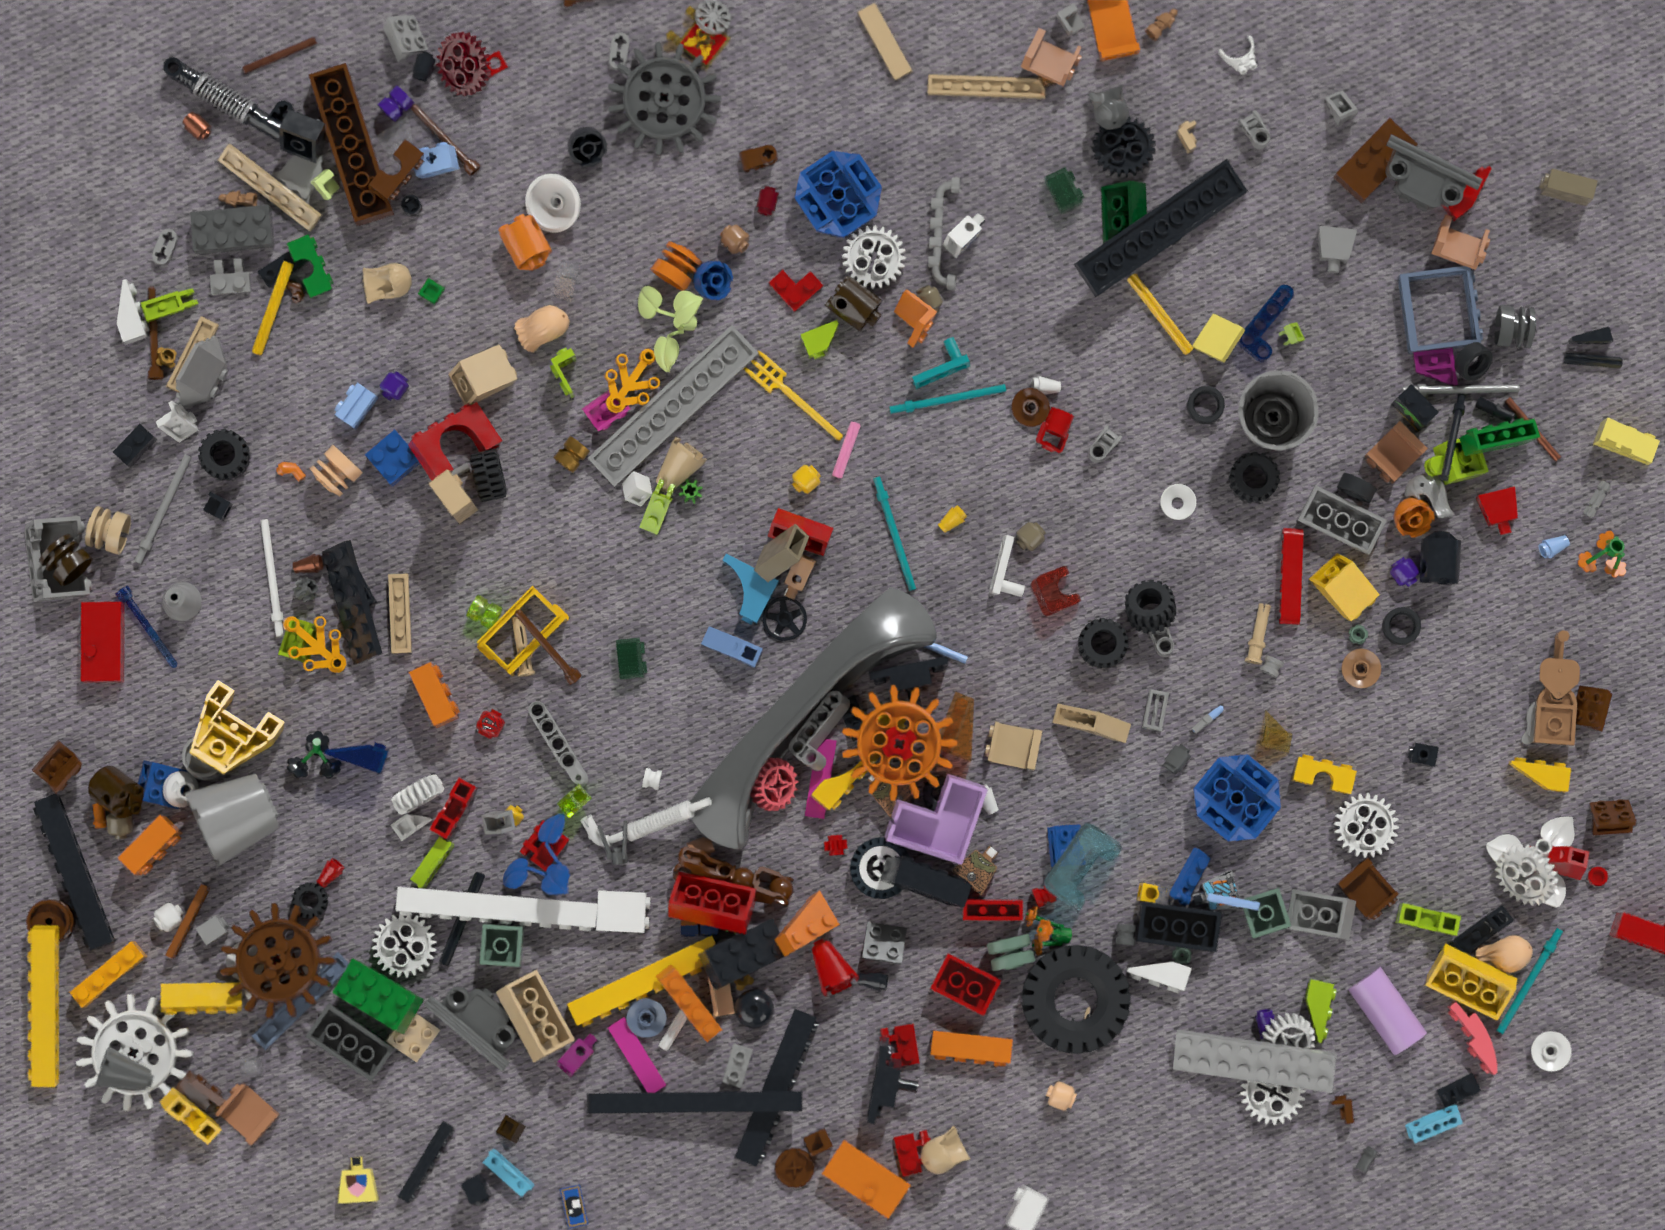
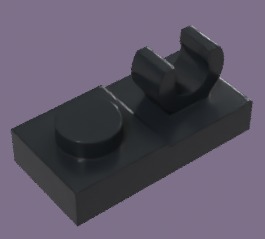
M1470 1073L1436 1091L1444 1108H1447L1480 1092L1481 1089L1473 1073Z

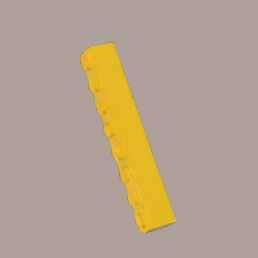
M35 925L28 932V943H31V951L28 952V963H31V970L28 971V982H31V990L28 991V1002H31V1010L28 1011V1021L31 1022V1029L28 1031V1041H31V1049L28 1051V1060L31 1061L28 1080L31 1081V1087H56L59 1083V926Z
M713 936L707 937L568 1003L567 1005L576 1025L582 1024V1027L594 1023L592 1019L600 1016L602 1019L611 1015L610 1010L616 1007L621 1010L630 1006L629 1001L635 998L637 1001L647 998V993L652 990L655 993L664 990V987L655 976L670 964L677 969L682 977L688 973L693 976L702 972L701 967L703 965L698 954L716 945Z

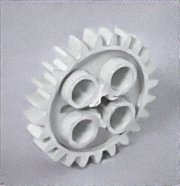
M874 225L872 231H870L868 226H866V232L859 229L858 236L854 233L852 234L853 241L847 239L850 247L845 246L843 248L844 251L848 252L842 255V258L848 259L843 262V266H849L845 271L846 274L852 272L851 277L853 279L857 278L859 283L864 282L865 288L868 284H871L872 290H874L875 284H878L880 289H882V283L889 286L890 279L894 282L896 281L895 274L901 276L898 268L903 269L905 267L904 264L900 263L906 260V257L901 256V254L905 253V249H899L903 244L902 241L896 243L898 235L891 237L892 230L884 233V227L880 231H877L876 225ZM865 241H870L873 247L866 250L862 247V244ZM880 241L877 258L879 259H875L872 272L868 274L871 263L870 256H873L876 243ZM889 247L892 252L886 256L881 253V249ZM861 259L865 260L867 262V266L865 268H859L856 265L857 261ZM882 265L886 268V271L883 274H878L875 268Z
M1367 793L1365 799H1363L1362 795L1358 794V800L1352 796L1350 797L1351 803L1343 802L1346 808H1338L1342 814L1335 815L1339 822H1335L1333 825L1339 826V829L1335 830L1334 833H1340L1341 835L1337 838V841H1344L1341 846L1342 848L1347 845L1349 846L1348 853L1355 850L1356 857L1360 852H1362L1363 858L1367 857V853L1374 857L1375 851L1381 855V848L1389 850L1387 843L1394 844L1391 837L1398 836L1393 832V829L1399 828V826L1393 823L1398 818H1392L1396 811L1388 810L1391 804L1383 805L1384 798L1377 801V795L1370 799V794ZM1361 806L1366 807L1368 810L1366 817H1361L1358 813ZM1375 810L1377 813L1369 823L1371 828L1366 829L1359 841H1357L1356 837L1364 828L1362 822H1367ZM1378 817L1383 818L1385 821L1383 828H1378L1375 825V820ZM1350 823H1354L1357 826L1355 834L1348 832V825ZM1366 834H1371L1374 837L1372 845L1365 843L1364 837Z
M1522 844L1518 847L1513 845L1511 848H1507L1496 862L1498 866L1495 868V871L1499 872L1496 878L1502 880L1499 885H1505L1503 891H1509L1510 898L1516 896V902L1522 899L1524 905L1528 901L1531 906L1535 903L1540 905L1542 902H1546L1555 893L1554 891L1557 888L1555 884L1558 882V879L1554 878L1557 872L1551 870L1554 865H1549L1547 862L1550 858L1544 859V853L1538 854L1536 847L1530 850L1529 845L1525 848Z
M393 914V921L386 918L385 922L387 925L379 924V927L382 929L381 932H374L378 935V938L372 939L373 942L377 943V946L372 947V949L378 951L374 957H380L377 964L384 963V971L390 968V975L397 971V977H401L402 972H404L405 977H409V972L411 971L416 976V969L423 972L422 965L430 966L427 960L434 959L430 953L437 951V949L432 948V945L436 944L437 941L431 940L435 933L428 932L431 926L424 927L426 920L418 922V915L414 919H412V916L405 918L403 915H399V919H397ZM406 925L412 929V933L408 937L402 934V928ZM394 930L398 932L404 942H409L407 947L415 956V960H412L406 949H400L402 944L393 933ZM389 937L394 938L396 942L395 946L391 949L385 944L386 939ZM416 942L423 944V951L420 953H416L413 949ZM401 953L407 957V961L403 965L397 962V957Z
M1247 1081V1084H1241V1087L1246 1089V1091L1240 1093L1242 1096H1246L1242 1103L1249 1104L1245 1110H1253L1251 1117H1254L1256 1114L1259 1115L1258 1122L1265 1118L1266 1125L1269 1123V1120H1272L1274 1125H1276L1278 1119L1284 1124L1285 1117L1292 1120L1290 1114L1298 1115L1295 1108H1302L1299 1101H1305V1098L1300 1096V1094L1306 1092L1304 1089L1292 1087V1091L1285 1094L1281 1091V1085ZM1260 1083L1269 1089L1277 1088L1276 1092L1289 1098V1101L1286 1102L1275 1095L1272 1098L1269 1097L1270 1093L1257 1087V1084ZM1258 1091L1265 1094V1099L1262 1102L1254 1100V1094ZM1274 1101H1281L1283 1103L1281 1111L1277 1112L1272 1109Z

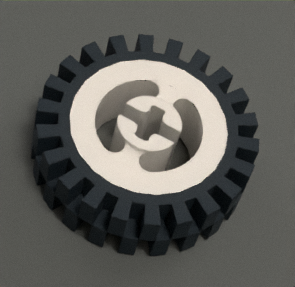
M884 837L872 838L861 844L854 852L850 864L851 878L860 892L874 899L891 898L904 889L880 881L882 874H880L879 870H873V874L879 878V881L875 882L867 874L868 860L874 855L877 856L878 859L872 865V867H877L880 862L885 866L886 860H884L883 856L887 854L891 858H894L895 855L910 858L903 846L886 841Z

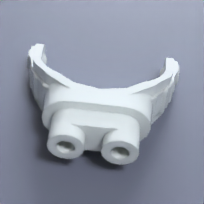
M1247 36L1251 49L1243 57L1231 58L1225 55L1222 49L1218 50L1221 58L1227 64L1234 67L1236 71H1239L1241 75L1247 73L1248 69L1254 70L1257 68L1252 36Z

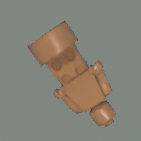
M1172 9L1169 13L1166 12L1157 16V21L1145 29L1146 34L1156 41L1166 27L1171 28L1178 11Z
M232 191L227 195L220 194L218 198L220 202H226L227 205H231L236 208V205H244L246 207L257 206L258 200L256 193L241 194L240 191Z

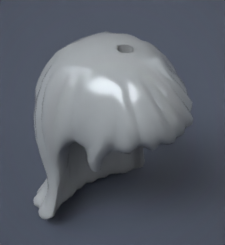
M1427 473L1415 476L1407 483L1405 488L1406 498L1415 497L1418 500H1425L1424 496L1426 495L1430 499L1438 518H1450L1454 515L1448 503L1446 487L1438 476H1429Z

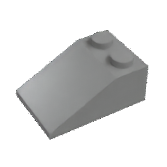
M1293 889L1288 911L1291 927L1287 929L1349 940L1356 901Z

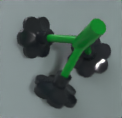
M315 731L314 734H309L306 737L307 743L305 747L310 752L304 758L295 757L287 760V770L293 773L296 778L308 776L306 761L312 755L320 756L323 760L319 775L326 777V779H330L340 773V767L342 766L340 760H335L334 758L326 759L323 753L329 749V737L323 735L321 731Z

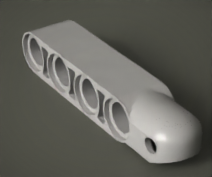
M540 701L532 702L528 708L529 715L560 766L566 770L575 784L583 788L588 784L589 779L577 756L547 707ZM537 705L543 707V713L539 716L533 714V708ZM547 722L553 724V730L549 733L543 731V725ZM557 739H561L564 742V746L560 750H556L553 747V743ZM566 756L574 758V763L570 767H566L563 763ZM577 776H581V780L578 781Z

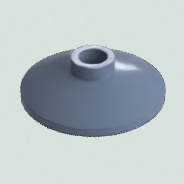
M645 998L634 1002L630 1006L626 1019L629 1029L634 1034L647 1038L653 1037L663 1030L667 1017L664 1007L658 1001ZM644 1013L650 1014L648 1019H644L642 1016Z

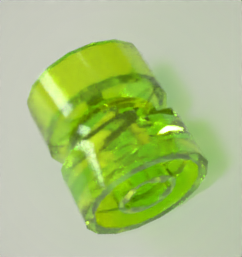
M478 594L470 605L466 617L475 622L480 621L482 626L490 629L498 620L503 608L495 603L489 604L488 599ZM482 608H485L486 610L483 615L480 614Z

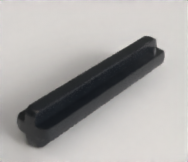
M1565 353L1564 355L1565 364L1621 368L1623 364L1621 357Z

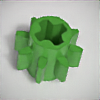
M686 479L687 484L685 486L680 485L683 492L679 493V496L686 497L685 503L688 500H692L695 504L696 497L702 498L698 491L703 488L702 486H696L697 480L690 483ZM688 487L696 489V491H694L693 496H690L689 493H685L688 491Z

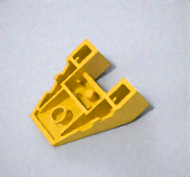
M218 680L206 696L190 754L220 773L225 774L273 746L283 732L285 722L267 712L255 729L226 711L234 698L235 690Z

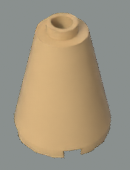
M675 437L672 441L656 479L657 484L660 479L664 480V485L661 489L664 493H667L671 484L676 485L675 489L704 465L707 460L702 458L704 455L687 442L684 445L679 443L681 439Z

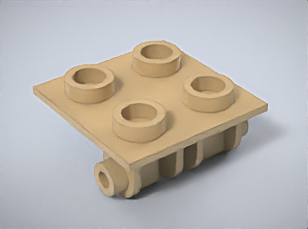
M416 1013L405 1034L393 1030L386 1042L417 1062L440 1029Z

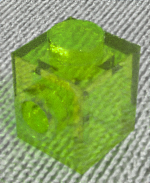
M578 784L556 804L563 813L571 818L592 797Z

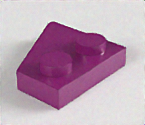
M1453 348L1413 353L1415 373L1451 386L1458 385L1454 368Z

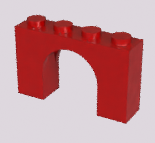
M475 402L472 405L470 403L465 404L460 408V412L456 414L453 412L443 418L444 421L439 424L434 422L427 427V431L415 433L411 436L408 446L431 481H433L447 469L450 473L454 470L440 447V438L444 433L448 431H461L467 434L480 452L496 449L502 443V439L479 404Z

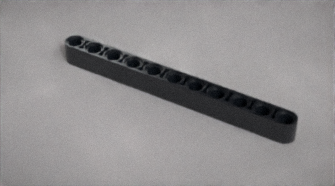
M803 1091L587 1093V1114L803 1111Z

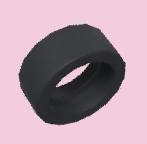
M1473 342L1459 352L1455 359L1454 368L1467 381H1475L1488 371L1492 364L1493 355L1481 343ZM1478 356L1474 364L1469 367L1470 363Z
M1201 386L1195 389L1187 401V411L1190 417L1200 424H1211L1217 421L1225 408V400L1221 392L1211 386ZM1210 394L1216 399L1217 409L1213 415L1204 417L1196 412L1194 402L1199 395Z
M1343 473L1337 485V488L1345 494L1366 503L1372 501L1377 490L1371 483L1349 473Z
M1397 607L1384 617L1382 623L1383 633L1391 643L1406 645L1419 636L1421 620L1412 609ZM1402 614L1408 616L1413 622L1412 633L1404 638L1395 636L1390 629L1391 620L1395 616Z

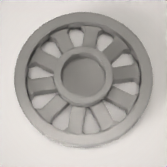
M704 0L696 8L695 21L704 32L716 35L727 30L730 25L731 14L722 2L718 0Z

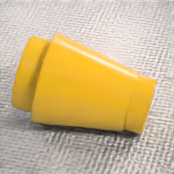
M956 505L951 507L938 526L946 533L965 522L964 519L968 516Z

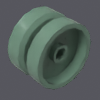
M1029 934L987 944L989 954H1002V957L991 960L993 971L1000 969L1009 970L1035 961L1033 951L1020 952V948L1031 944Z

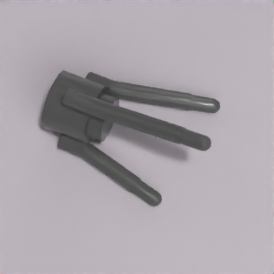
M624 820L622 846L613 847L612 852L601 826L598 825L597 828L607 853V860L612 859V864L628 863L627 820Z

